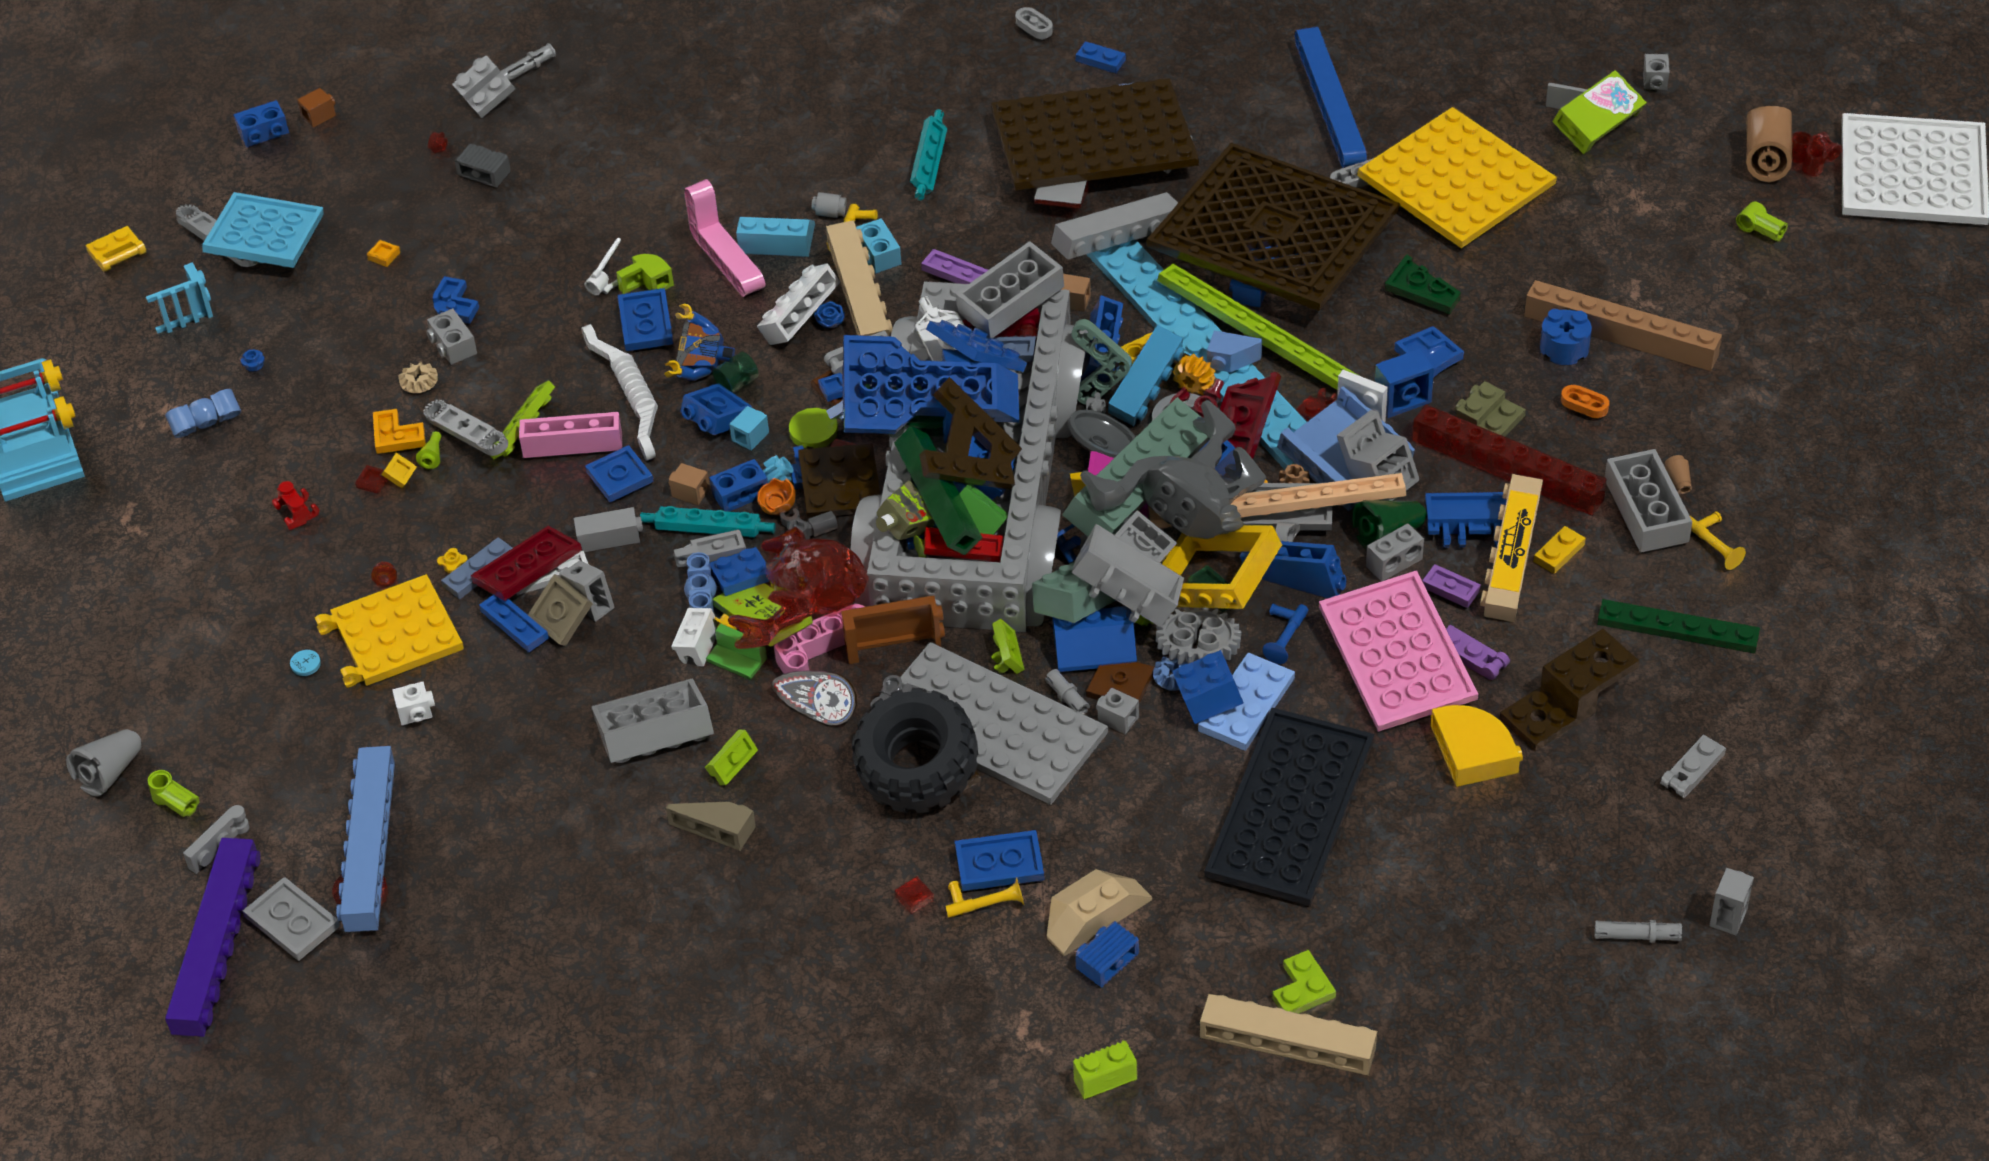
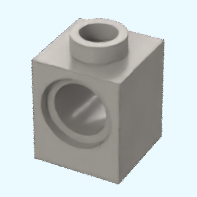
M1645 54L1643 66L1644 89L1667 90L1669 79L1668 54Z

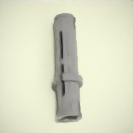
M548 43L535 52L530 51L526 57L501 70V72L511 81L532 68L537 69L541 63L555 57L556 52L552 45Z
M1595 920V939L1649 940L1652 943H1655L1656 940L1681 941L1682 939L1681 923H1656V920H1649V922H1606Z

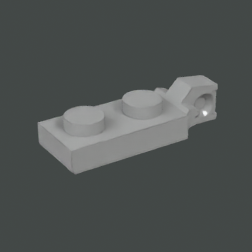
M734 530L690 540L691 544L674 550V559L677 567L687 566V558L691 554L702 552L712 562L720 557H728L740 553L746 549L740 530Z

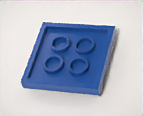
M941 320L940 323L929 321L926 328L927 331L974 361L997 363L1005 368L1024 372L1027 362L1019 358L1020 354L1009 348H1003L1004 343L994 338H987L988 333L981 329L974 328L971 331L970 328L962 324H958L955 327V325L945 320Z

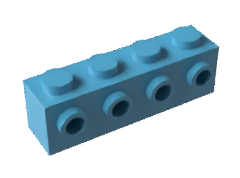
M1159 325L1156 326L1131 366L1130 371L1109 401V414L1132 426H1135L1138 419L1140 421L1144 419L1148 411L1146 406L1150 400L1154 401L1157 398L1161 389L1159 385L1163 380H1168L1173 370L1171 368L1174 361L1178 362L1185 351L1182 337Z

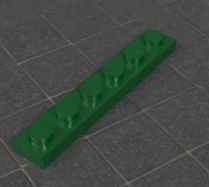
M1602 599L1597 623L1600 626L1754 654L1756 653L1760 627Z

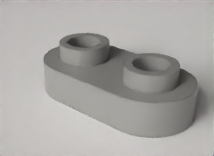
M1024 7L1016 12L1017 26L1033 37L1046 39L1052 35V21L1035 9Z

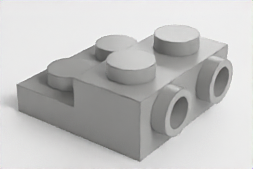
M487 55L476 59L473 62V67L466 73L458 74L456 81L452 84L481 118L516 89Z

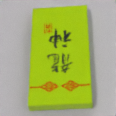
M765 583L728 596L722 593L713 598L714 607L728 615L770 647L813 623L810 614Z

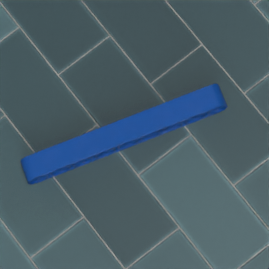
M1319 27L1295 30L1297 50L1342 168L1366 161L1365 146Z

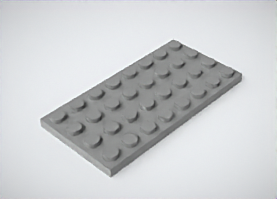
M931 642L900 677L905 685L909 683L931 692L935 690L947 695L949 700H952L954 703L957 702L965 710L977 738L979 755H977L976 769L1052 805L1108 733L1107 725L1082 713H1076L1075 710ZM920 741L936 750L940 749V746L933 742Z

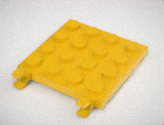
M427 574L330 609L331 615L319 614L314 617L318 624L317 629L320 635L328 634L338 628L354 660L356 667L346 666L340 670L346 688L362 681L368 686L464 650L463 642Z

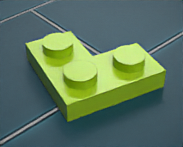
M1309 950L1284 960L1283 967L1294 983L1272 992V999L1278 1008L1299 1014L1336 998V990Z

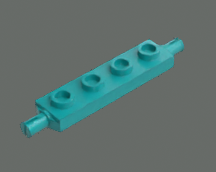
M936 110L934 117L929 116L924 120L910 182L917 188L915 193L917 200H923L924 195H928L934 188L947 128L942 122L944 112H941L942 110Z
M660 506V509L655 514L643 512L640 514L642 523H654L655 529L709 534H721L740 530L742 536L755 537L760 532L775 533L776 527L774 522H761L759 514L748 512L740 513L723 510L714 511L698 508L688 509Z

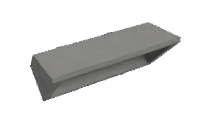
M1097 524L1094 525L1079 552L1072 570L1074 575L1092 585L1089 596L1095 598L1099 591H1102L1132 610L1129 616L1131 622L1135 623L1141 615L1159 627L1163 625L1177 607L1184 578Z

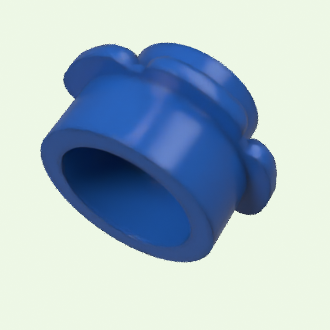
M250 349L242 355L243 358L240 360L246 370L257 371L263 367L265 358L261 351Z

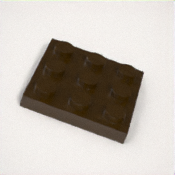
M873 443L798 450L807 518H813L830 511L835 516L855 514L862 498L880 495Z

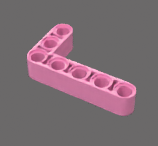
M705 179L685 188L684 193L689 227L695 241L742 297L765 288V280L760 270L719 223L716 197L711 183Z

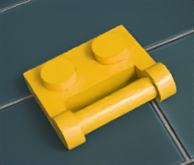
M128 226L86 245L87 252L103 272L111 270V266L137 254L143 255L147 253L143 242L135 236Z

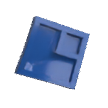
M1434 326L1395 342L1394 350L1400 356L1420 349L1434 367L1433 378L1464 357V351Z

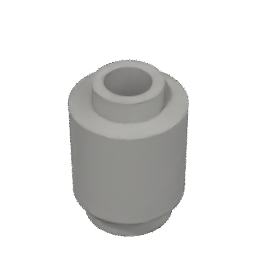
M818 192L817 196H813L812 210H815V214L818 216L844 217L847 199L837 194Z

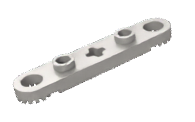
M189 204V206L185 205V207L182 205L177 208V222L205 241L217 220L206 212L200 211L194 205L191 206ZM228 257L243 267H251L258 263L257 261Z
M442 400L432 401V404H427L428 406L423 410L429 423L490 456L502 453L508 446V440L502 432L495 430L494 427Z

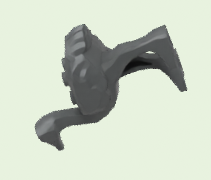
M1209 400L1204 401L1201 405L1204 418H1196L1193 424L1197 429L1206 434L1210 440L1192 458L1153 456L1140 459L1131 466L1125 476L1119 481L1103 479L1088 471H1083L1080 474L1082 481L1087 486L1091 503L1096 511L1109 510L1121 505L1132 494L1137 485L1142 483L1147 504L1166 523L1183 534L1201 539L1228 534L1242 528L1244 525L1241 515L1237 510V506L1231 505V503L1238 496L1252 492L1261 486L1266 476L1242 447H1236L1233 451L1235 464H1228L1224 467L1225 472L1235 482L1225 485V481L1215 470V467L1222 456L1221 444L1233 436L1235 425Z

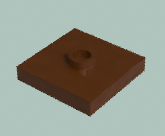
M1139 662L1100 665L1086 690V697L1099 700L1112 687L1139 700L1140 704L1153 677V669L1155 667Z

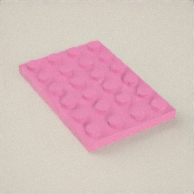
M1417 570L1319 601L1321 613L1378 732L1429 716L1434 708L1463 705L1478 700V692Z

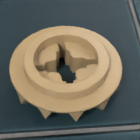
M422 362L418 365L411 363L410 368H403L402 373L399 374L401 388L410 393L426 392L434 387L438 380L436 368H432L430 363L426 365ZM418 374H422L419 376V378H417V381H415V377H417Z

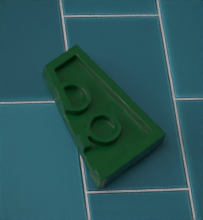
M1406 254L1386 281L1385 290L1450 314L1460 301L1461 292L1442 278H1435L1429 274V269L1423 265L1418 266L1413 262V258Z

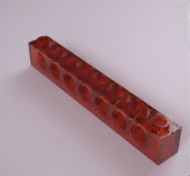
M1425 404L1414 419L1412 440L1508 481H1511L1512 474L1542 479V495L1592 516L1604 501L1606 478Z

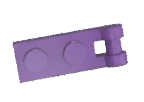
M1452 625L1446 628L1463 664L1489 680L1495 679L1499 675V670L1504 669L1510 663L1509 657L1504 652L1494 651Z

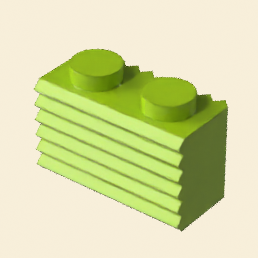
M1124 1040L1121 1043L1117 1042L1116 1045L1112 1044L1111 1047L1106 1046V1049L1101 1048L1100 1051L1091 1052L1090 1055L1085 1054L1084 1057L1075 1058L1073 1061L1074 1081L1083 1099L1136 1080V1058L1128 1043Z

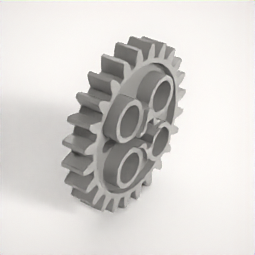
M1184 607L1183 612L1174 609V615L1170 614L1161 627L1157 625V648L1162 649V655L1169 654L1170 661L1177 658L1179 665L1183 662H1188L1189 664L1219 650L1222 651L1225 659L1231 660V654L1236 655L1237 649L1240 648L1241 630H1239V624H1234V618L1227 619V613L1219 615L1218 609L1212 612L1209 611V608H1204L1203 610L1194 608V610H1190L1188 607ZM1202 624V629L1199 632L1197 648L1194 649V644H1196L1198 638V630L1200 625Z

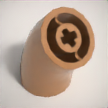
M1779 106L1758 107L1747 113V168L1752 176L1760 181L1772 182L1779 180L1788 173L1792 163V112L1787 108Z

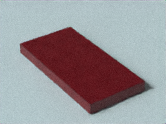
M547 526L471 575L472 582L505 601L581 552V543Z

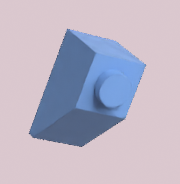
M1214 330L1207 349V362H1211L1210 368L1215 370L1232 372L1261 359L1262 339Z

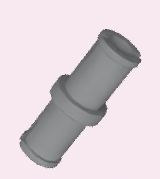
M1054 669L1046 675L1045 681L1058 694V699L1066 703L1076 713H1087L1090 705L1079 695L1077 687L1073 683H1069L1060 674L1059 670Z

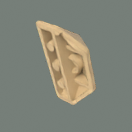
M1095 869L1052 897L1047 939L1063 956H1066L1094 938L1101 927H1108L1114 921L1119 922L1150 902L1152 896L1135 879Z

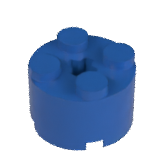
M1550 310L1542 323L1541 353L1543 355L1545 353L1550 357L1551 362L1559 365H1573L1578 363V359L1585 358L1589 353L1592 330L1587 314L1584 311Z

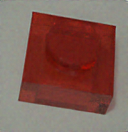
M918 876L895 890V897L911 914L934 900V894Z

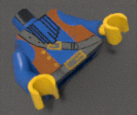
M688 304L679 305V307L685 310V315L675 313L676 318L680 320L687 318L688 322L684 321L676 361L671 360L665 364V366H670L673 372L667 371L665 376L670 378L677 374L679 378L696 381L709 376L711 372H717L720 360L733 362L735 348L723 346L724 339L719 329L704 316L694 311L692 312V308Z

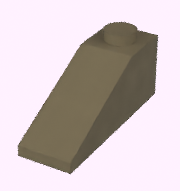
M732 802L668 804L666 807L669 825L739 851L756 827L753 810L745 805H737Z

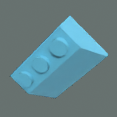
M740 217L736 232L737 243L745 254L809 257L815 221Z

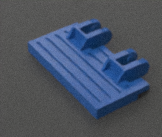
M1503 492L1425 493L1428 535H1439V527H1442L1443 547L1450 546V534H1458L1459 547H1465L1466 526H1468L1469 534H1491V526H1493L1494 536L1496 525L1502 526L1503 520L1498 519L1501 504L1506 505L1507 499L1503 498ZM1494 541L1495 547H1497L1498 541Z

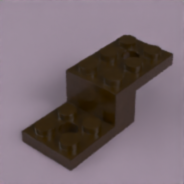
M1601 629L1545 664L1542 669L1541 686L1502 710L1499 719L1536 752L1594 715L1597 708L1598 693L1637 669L1640 660L1607 631ZM1604 658L1607 662H1596L1594 659ZM1540 716L1544 721H1534L1531 718Z

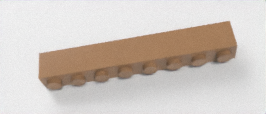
M1537 280L1534 281L1526 296L1525 317L1543 322L1548 312L1552 309L1584 311L1592 326V337L1708 371L1712 370L1719 356L1722 334Z

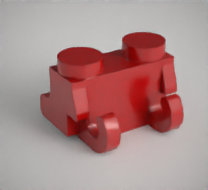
M284 481L279 484L277 488L278 497L272 500V505L277 510L283 505H287L293 517L292 519L286 517L284 521L288 529L292 530L315 518L319 514V508L316 504H312L311 508L313 510L310 512L304 503L309 498L307 490L302 488L300 490L302 496H299L293 483Z

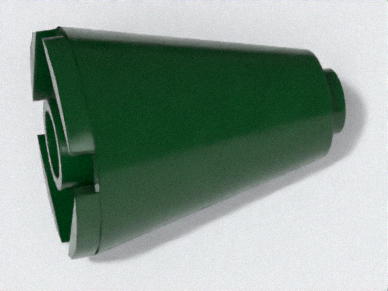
M1363 500L1354 506L1352 522L1354 528L1358 527L1360 535L1356 537L1359 543L1367 550V545L1407 523L1413 529L1419 528L1424 524L1427 513L1425 507L1418 501Z

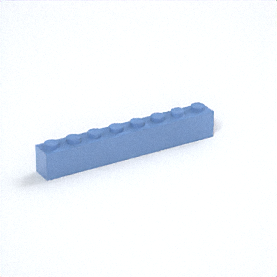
M391 746L359 748L358 758L353 760V772L356 776L355 779H351L353 799H349L348 802L351 820L346 821V832L349 839L344 841L346 862H342L341 865L344 883L339 884V896L342 901L341 904L337 905L336 910L337 920L342 921L345 932L378 930L395 769Z

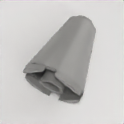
M124 729L73 749L66 757V764L73 780L78 778L83 783L80 788L92 796L102 795L140 752L141 738L136 732Z

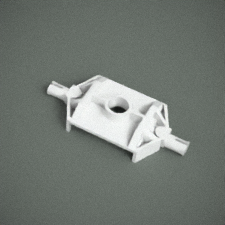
M925 296V298L922 297L919 300L925 312L924 316L917 322L912 332L915 333L917 330L932 361H942V349H957L927 331L926 328L929 321L940 323L941 320H945L955 325V327L958 324H964L957 312L937 309V307L933 308L928 296Z

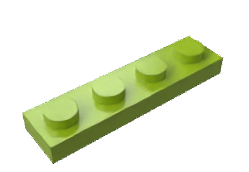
M549 380L533 390L502 433L508 440V446L502 453L491 456L493 459L501 455L507 456L515 448L513 443L516 439L519 440L520 420L537 418L540 414L538 412L539 408L545 406L552 398L550 393L555 386Z

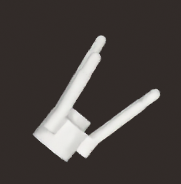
M620 238L616 239L598 268L585 282L586 289L593 295H599L601 292L608 294L612 288L618 285L617 280L608 284L609 277L602 270L621 242Z

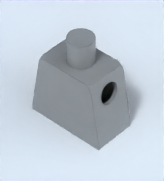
M578 561L571 567H565L560 571L559 576L593 603L586 614L593 621L596 622L615 608L602 570L585 562Z

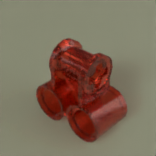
M1795 132L1792 135V161L1803 163L1802 171L1805 174L1819 176L1823 173L1825 163L1832 162L1838 158L1842 147L1838 143L1832 142L1826 132H1820L1814 136L1807 132Z

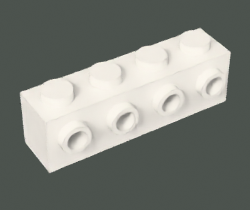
M828 263L818 266L810 265L802 271L803 275L801 278L793 282L789 286L790 290L776 300L775 307L762 316L763 320L757 328L770 345L788 342L838 286L840 280Z

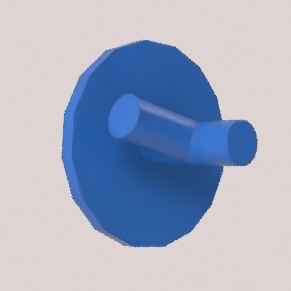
M1073 524L1058 532L1056 541L1068 564L1077 558L1072 549L1081 544V539L1078 536H1074L1067 541L1063 536L1065 532L1075 527Z

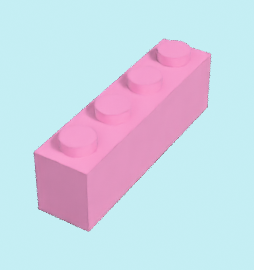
M619 412L520 420L519 439L523 458L617 451L622 448V428Z

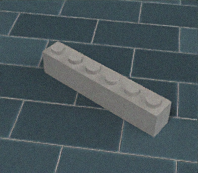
M1166 192L1055 224L1051 244L1067 259H1072L1150 236L1178 202Z

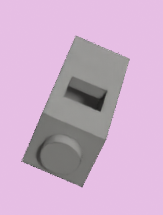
M634 507L574 518L577 540L581 543L582 551L584 552L640 542L638 532H642L643 527L641 516L635 517Z

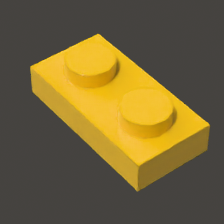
M1564 526L1534 555L1533 562L1555 574L1585 545L1586 538Z

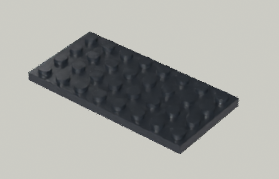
M1271 708L1205 868L1204 877L1311 906L1374 743L1375 734Z

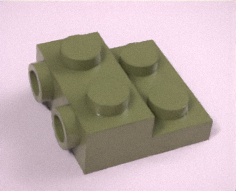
M1484 381L1480 386L1476 384L1472 387L1467 400L1460 399L1455 407L1456 424L1498 445L1525 417L1526 409L1505 399V391Z

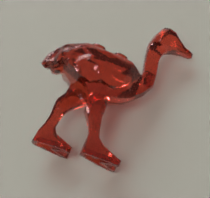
M797 527L791 528L776 537L764 540L761 545L762 549L777 554L766 562V576L774 590L768 599L780 605L781 608L766 620L742 615H731L728 618V623L743 633L735 641V647L737 649H746L769 645L779 631L801 622L803 619L811 616L812 613L828 614L830 612H838L849 606L856 598L861 596L869 582L867 570L860 558L852 550L837 541L829 539L806 540L804 533Z

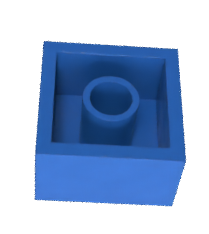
M1420 349L1376 364L1375 382L1388 387L1387 418L1432 402L1434 367Z
M1221 650L1172 670L1194 724L1244 704Z

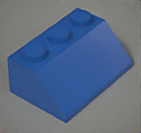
M1127 606L1102 608L1075 623L1053 617V635L1059 672L1096 669L1100 665L1137 662L1134 625L1129 620L1131 609Z

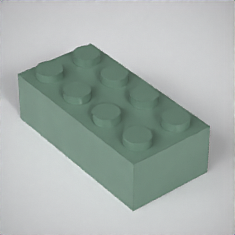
M1075 561L1068 565L1060 566L1058 570L1045 574L1041 579L1032 583L1034 612L1073 623L1116 600L1102 591H1099L1095 598L1089 596L1092 585L1072 573Z

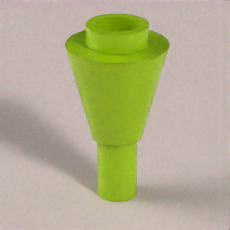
M433 432L430 440L416 454L417 463L425 469H435L440 464L439 442L441 434L439 432Z

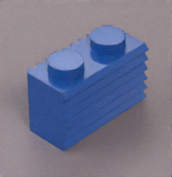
M1116 921L1112 922L1108 927L1103 926L1097 931L1095 939L1089 944H1082L1076 952V969L1097 985L1103 987L1112 977H1115L1116 973H1119L1131 960H1134L1135 956H1138L1139 939L1133 933L1130 934L1128 930Z

